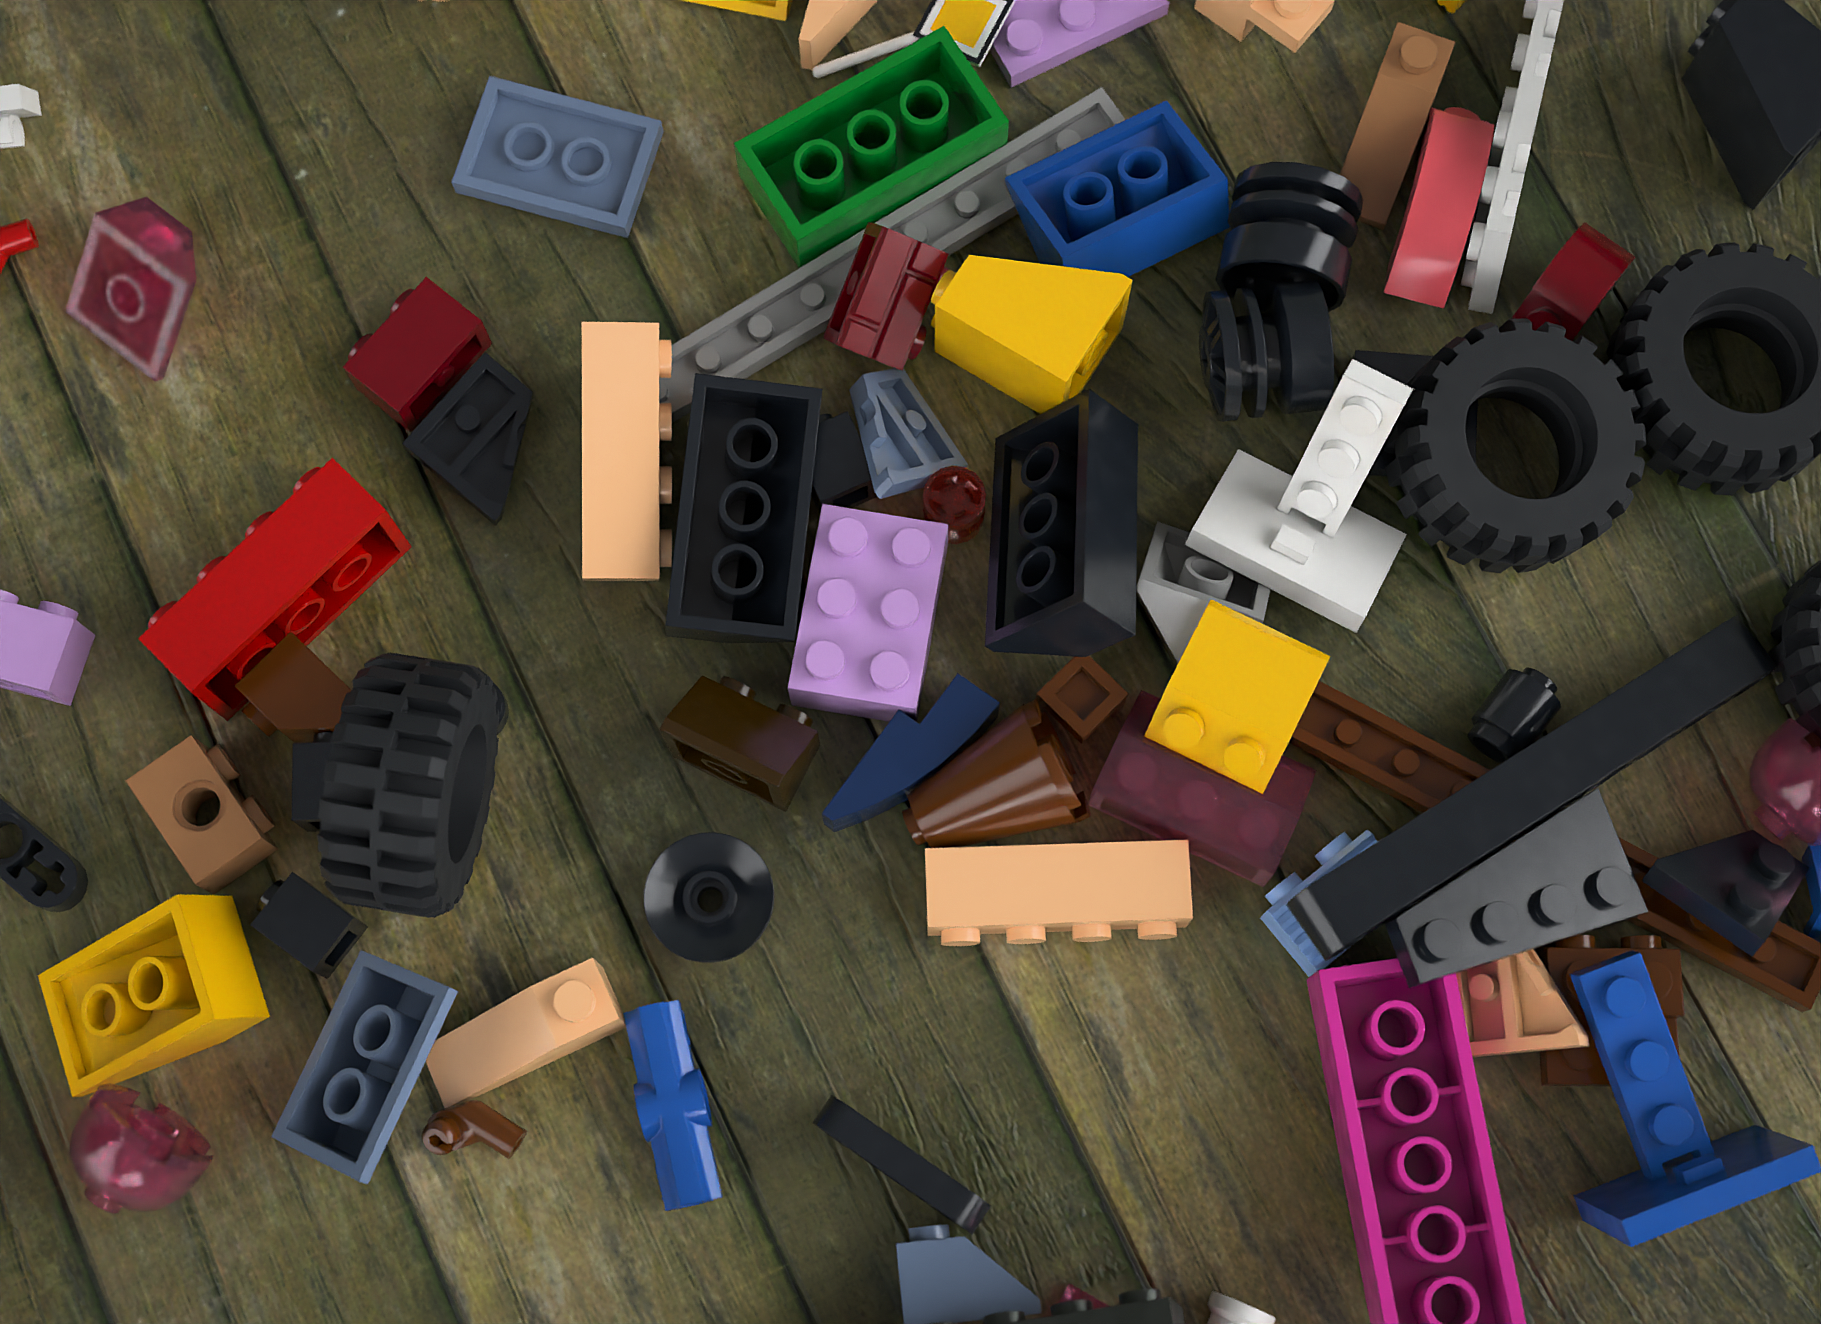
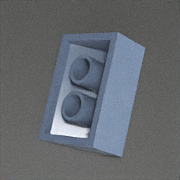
M360 950L271 1137L359 1182L368 1184L458 991Z

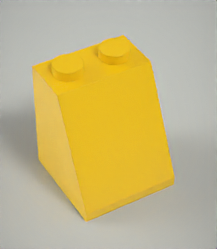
M968 255L957 273L949 269L942 276L932 294L931 303L935 304V314L932 318L931 326L935 328V352L1037 413L1042 414L1082 392L1123 329L1133 280L1120 273Z

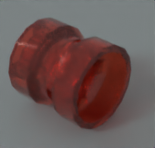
M949 466L936 471L925 484L923 518L926 521L948 524L949 544H960L969 541L978 534L983 526L986 491L982 480L975 472L966 467Z

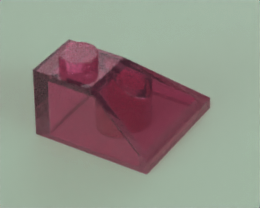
M148 197L96 212L65 310L68 315L155 382L164 379L196 284L192 231Z

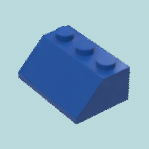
M1167 100L1005 177L1008 191L1040 264L1120 273L1129 277L1230 228L1227 222L1229 214L1228 178Z

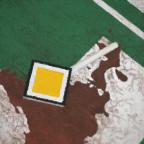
M931 0L914 32L818 65L813 68L812 74L816 78H821L897 51L942 26L946 27L969 63L980 67L1015 0Z

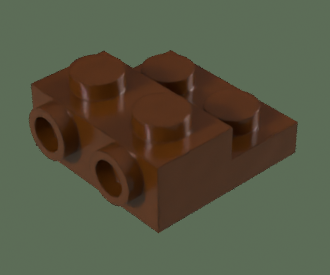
M1577 935L1555 942V948H1546L1538 952V957L1584 1028L1589 1039V1046L1540 1051L1541 1086H1611L1570 973L1630 950L1641 952L1679 1055L1677 1018L1685 1016L1680 949H1662L1661 937L1652 935L1620 938L1621 948H1596L1595 936Z

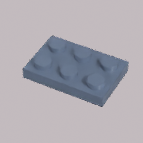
M489 76L451 183L455 192L628 238L664 133L662 121Z

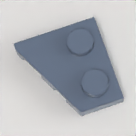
M892 368L863 374L849 389L874 492L879 499L954 480L968 466L904 369L901 371Z

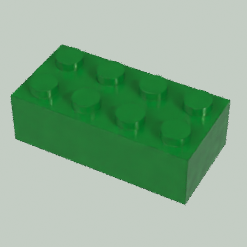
M942 26L734 143L740 178L798 268H801L866 229L868 222L876 223L1006 145L1008 142L1009 120L946 27Z

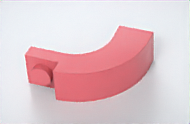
M1431 107L1423 129L1419 162L1412 190L1388 263L1384 293L1444 309L1479 200L1489 160L1495 124L1480 120L1478 115L1464 108L1449 107L1444 111Z

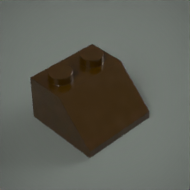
M702 675L666 716L659 729L672 756L786 812L820 747L818 731L811 728L814 721L803 712L791 706L779 704L775 711L755 701L756 692L733 678L723 676L720 682L717 683Z

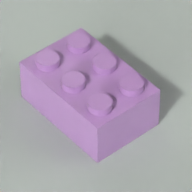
M822 504L788 683V692L792 706L889 722L896 712L900 710L917 722L948 548V524Z

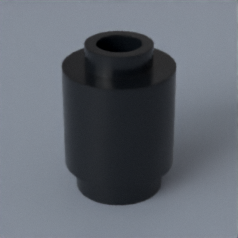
M1526 667L1523 672L1515 669L1507 670L1471 718L1474 726L1467 734L1468 739L1489 758L1498 763L1505 762L1535 743L1560 710L1561 703L1554 695L1558 690L1557 686L1547 676L1533 668Z

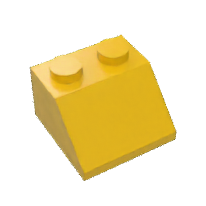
M1211 599L1162 695L1144 737L1263 794L1330 656Z

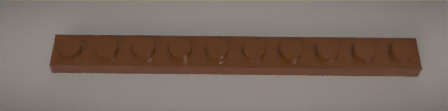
M1318 681L1289 740V743L1422 813L1490 771L1482 765L1321 681ZM1619 838L1648 912L1627 921L1656 936H1660L1661 939L1800 1012L1811 1010L1821 989V943L1777 921L1763 945L1753 956H1750L1642 882L1643 877L1655 861L1660 858Z

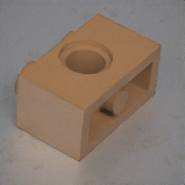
M191 735L125 781L195 885L212 894H216L278 850V847L267 833L275 827V823L254 795L244 799L232 781L240 776V772L222 747L216 744L210 749ZM219 797L220 811L217 817L207 825L198 826L196 814L200 805L210 798Z

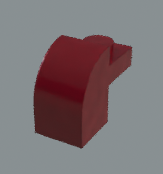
M1583 223L1557 253L1511 319H1528L1532 322V330L1535 331L1545 322L1563 326L1566 329L1564 338L1573 341L1636 257L1587 223Z

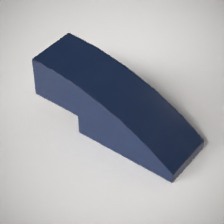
M957 673L920 724L898 710L822 812L824 825L833 832H837L869 820L908 800V794L978 740L998 718L1000 702Z

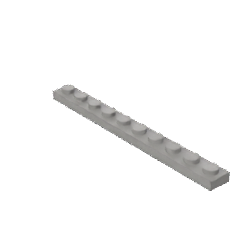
M1101 87L874 224L899 232L951 255L1018 214L1006 186L1005 177L1126 119ZM865 229L671 345V378H659V403H671L672 423L691 412L695 373L746 379L826 330Z

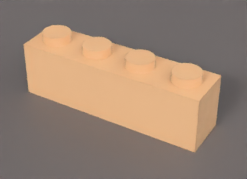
M582 322L583 581H658L660 579V567H672V529H660L659 504L672 503V467L659 466V441H671L672 438L671 403H659V378H671L672 348L671 340H659V323Z
M1188 840L925 848L927 935L941 936V945L944 946L980 944V934L1006 933L1007 943L1034 944L1045 942L1046 932L1072 931L1073 941L1097 942L1112 939L1111 930L1137 929L1138 939H1170L1177 937V928L1187 927L1193 919Z

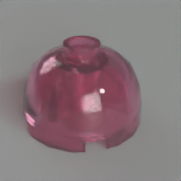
M1787 718L1759 746L1750 764L1749 786L1761 804L1753 812V815L1779 841H1782L1791 833L1807 845L1821 846V748L1819 746L1813 748L1804 739L1809 732L1793 719Z
M104 1084L98 1086L83 1108L71 1134L69 1154L78 1177L87 1186L84 1191L87 1199L97 1207L110 1213H119L122 1208L137 1212L155 1211L166 1208L182 1199L199 1181L213 1160V1155H206L211 1147L208 1140L191 1123L162 1103H159L152 1112L133 1104L140 1095V1092L124 1086Z

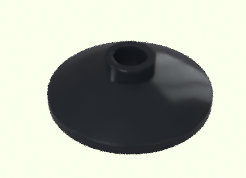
M716 832L689 835L666 848L656 859L648 873L643 896L645 915L657 939L674 954L700 963H716L730 960L750 949L768 927L775 899L772 877L761 856L744 841L731 835ZM708 890H717L723 895L722 906L714 912H706L699 905L700 897Z

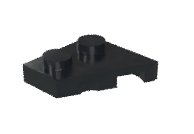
M485 352L402 443L403 447L496 526L503 516L533 401V392Z
M1749 830L1657 859L1641 881L1750 956H1753L1768 938L1810 867L1793 857L1782 846L1772 843L1754 830Z

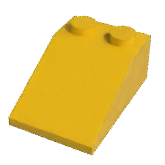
M177 894L38 975L72 1097H83L223 1043L270 1017L233 896Z

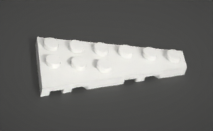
M1526 0L1523 18L1534 19L1530 35L1518 33L1510 70L1521 71L1522 73L1518 88L1506 86L1461 281L1462 286L1473 287L1468 310L1493 314L1564 0Z

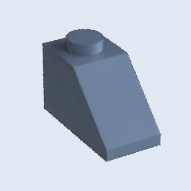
M949 1224L909 1228L910 1242L896 1243L904 1324L983 1320V1317L986 1315L1005 1311H1022L1025 1315L1041 1313L1040 1299L966 1237H950Z

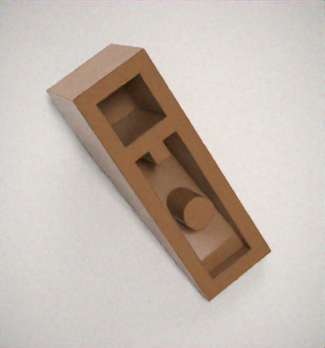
M1400 22L1397 23L1340 173L1341 176H1344L1358 187L1362 195L1363 205L1358 219L1359 222L1384 230L1438 91L1455 41Z

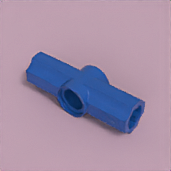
M679 1000L658 1002L623 1013L638 1083L633 1085L638 1117L646 1142H651L656 1164L655 1170L665 1210L672 1211L723 1198L708 1127L713 1125L710 1105L701 1070L694 1066L690 1048V1037H688L685 1014L682 1010L681 1002Z

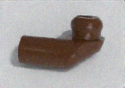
M470 1100L434 1113L423 1128L422 1142L429 1152L435 1155H446L451 1151L481 1141L510 1159L523 1142L527 1131L483 1102Z

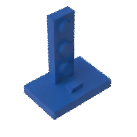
M1630 950L1570 973L1641 1167L1638 1171L1574 1195L1584 1222L1632 1247L1821 1172V1166L1813 1145L1758 1125H1752L1710 1142L1641 952Z

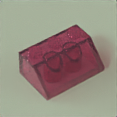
M1141 690L1097 779L1088 805L1162 840H1188L1189 853L1264 887L1272 878L1301 816L1317 770L1282 755L1264 793L1261 794L1144 737L1161 698Z

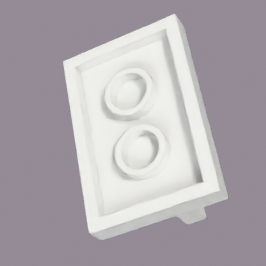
M1352 359L1294 475L1291 476L1238 449L1192 528L1185 545L1357 633L1407 534L1352 507L1351 504L1413 389Z

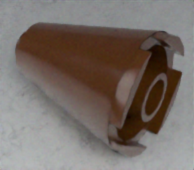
M1034 699L1022 704L908 794L910 807L903 810L902 815L911 837L918 846L927 842L930 848L964 847L1078 823L1089 818L1091 812L1084 791L1076 794L1071 785V782L1074 781L1073 775L1076 772L1060 737L1045 711L1040 713L1039 701Z

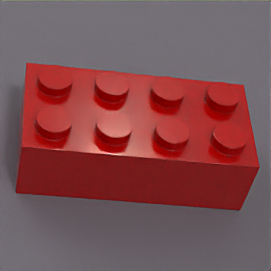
M331 458L322 468L315 467L306 472L295 484L293 495L274 512L268 511L256 518L246 530L245 539L227 556H219L210 561L200 571L196 580L197 584L180 600L171 601L159 608L150 618L148 629L138 639L192 694L228 721L249 701L235 685L285 636L292 632L303 644L308 646L412 546L386 509L340 464Z

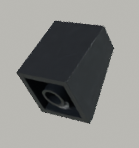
M1723 0L1706 20L1709 26L1689 48L1688 53L1694 59L1681 80L1743 202L1754 210L1821 141V30L1784 0Z

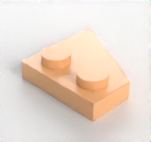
M1534 949L1456 973L1472 1057L1589 1046L1587 1033Z

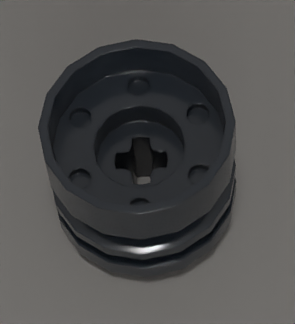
M1268 162L1250 166L1239 173L1234 185L1233 202L1227 219L1232 230L1225 235L1215 279L1220 289L1226 290L1228 296L1234 299L1237 288L1251 287L1260 310L1265 311L1267 294L1271 284L1317 280L1322 288L1328 312L1340 307L1346 296L1352 264V257L1348 249L1353 246L1357 237V221L1361 215L1363 198L1359 188L1337 173L1322 167L1298 162Z
M1317 280L1271 284L1267 294L1265 313L1261 314L1259 304L1251 287L1236 289L1233 308L1226 290L1205 293L1202 325L1199 331L1200 365L1203 381L1209 391L1212 408L1218 421L1238 420L1241 411V400L1248 417H1263L1267 404L1268 388L1273 389L1278 406L1284 414L1327 409L1333 394L1334 354L1328 308L1322 288Z

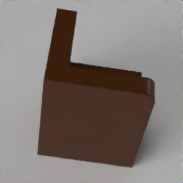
M1074 656L1037 692L1035 699L1039 701L1040 713L1044 711L1046 713L1049 712L1082 744L1109 716L1114 718L1123 709L1129 693L1090 656Z

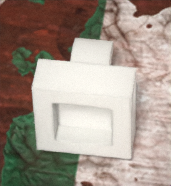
M20 84L0 86V149L25 146L24 131L20 118L42 116L38 91Z

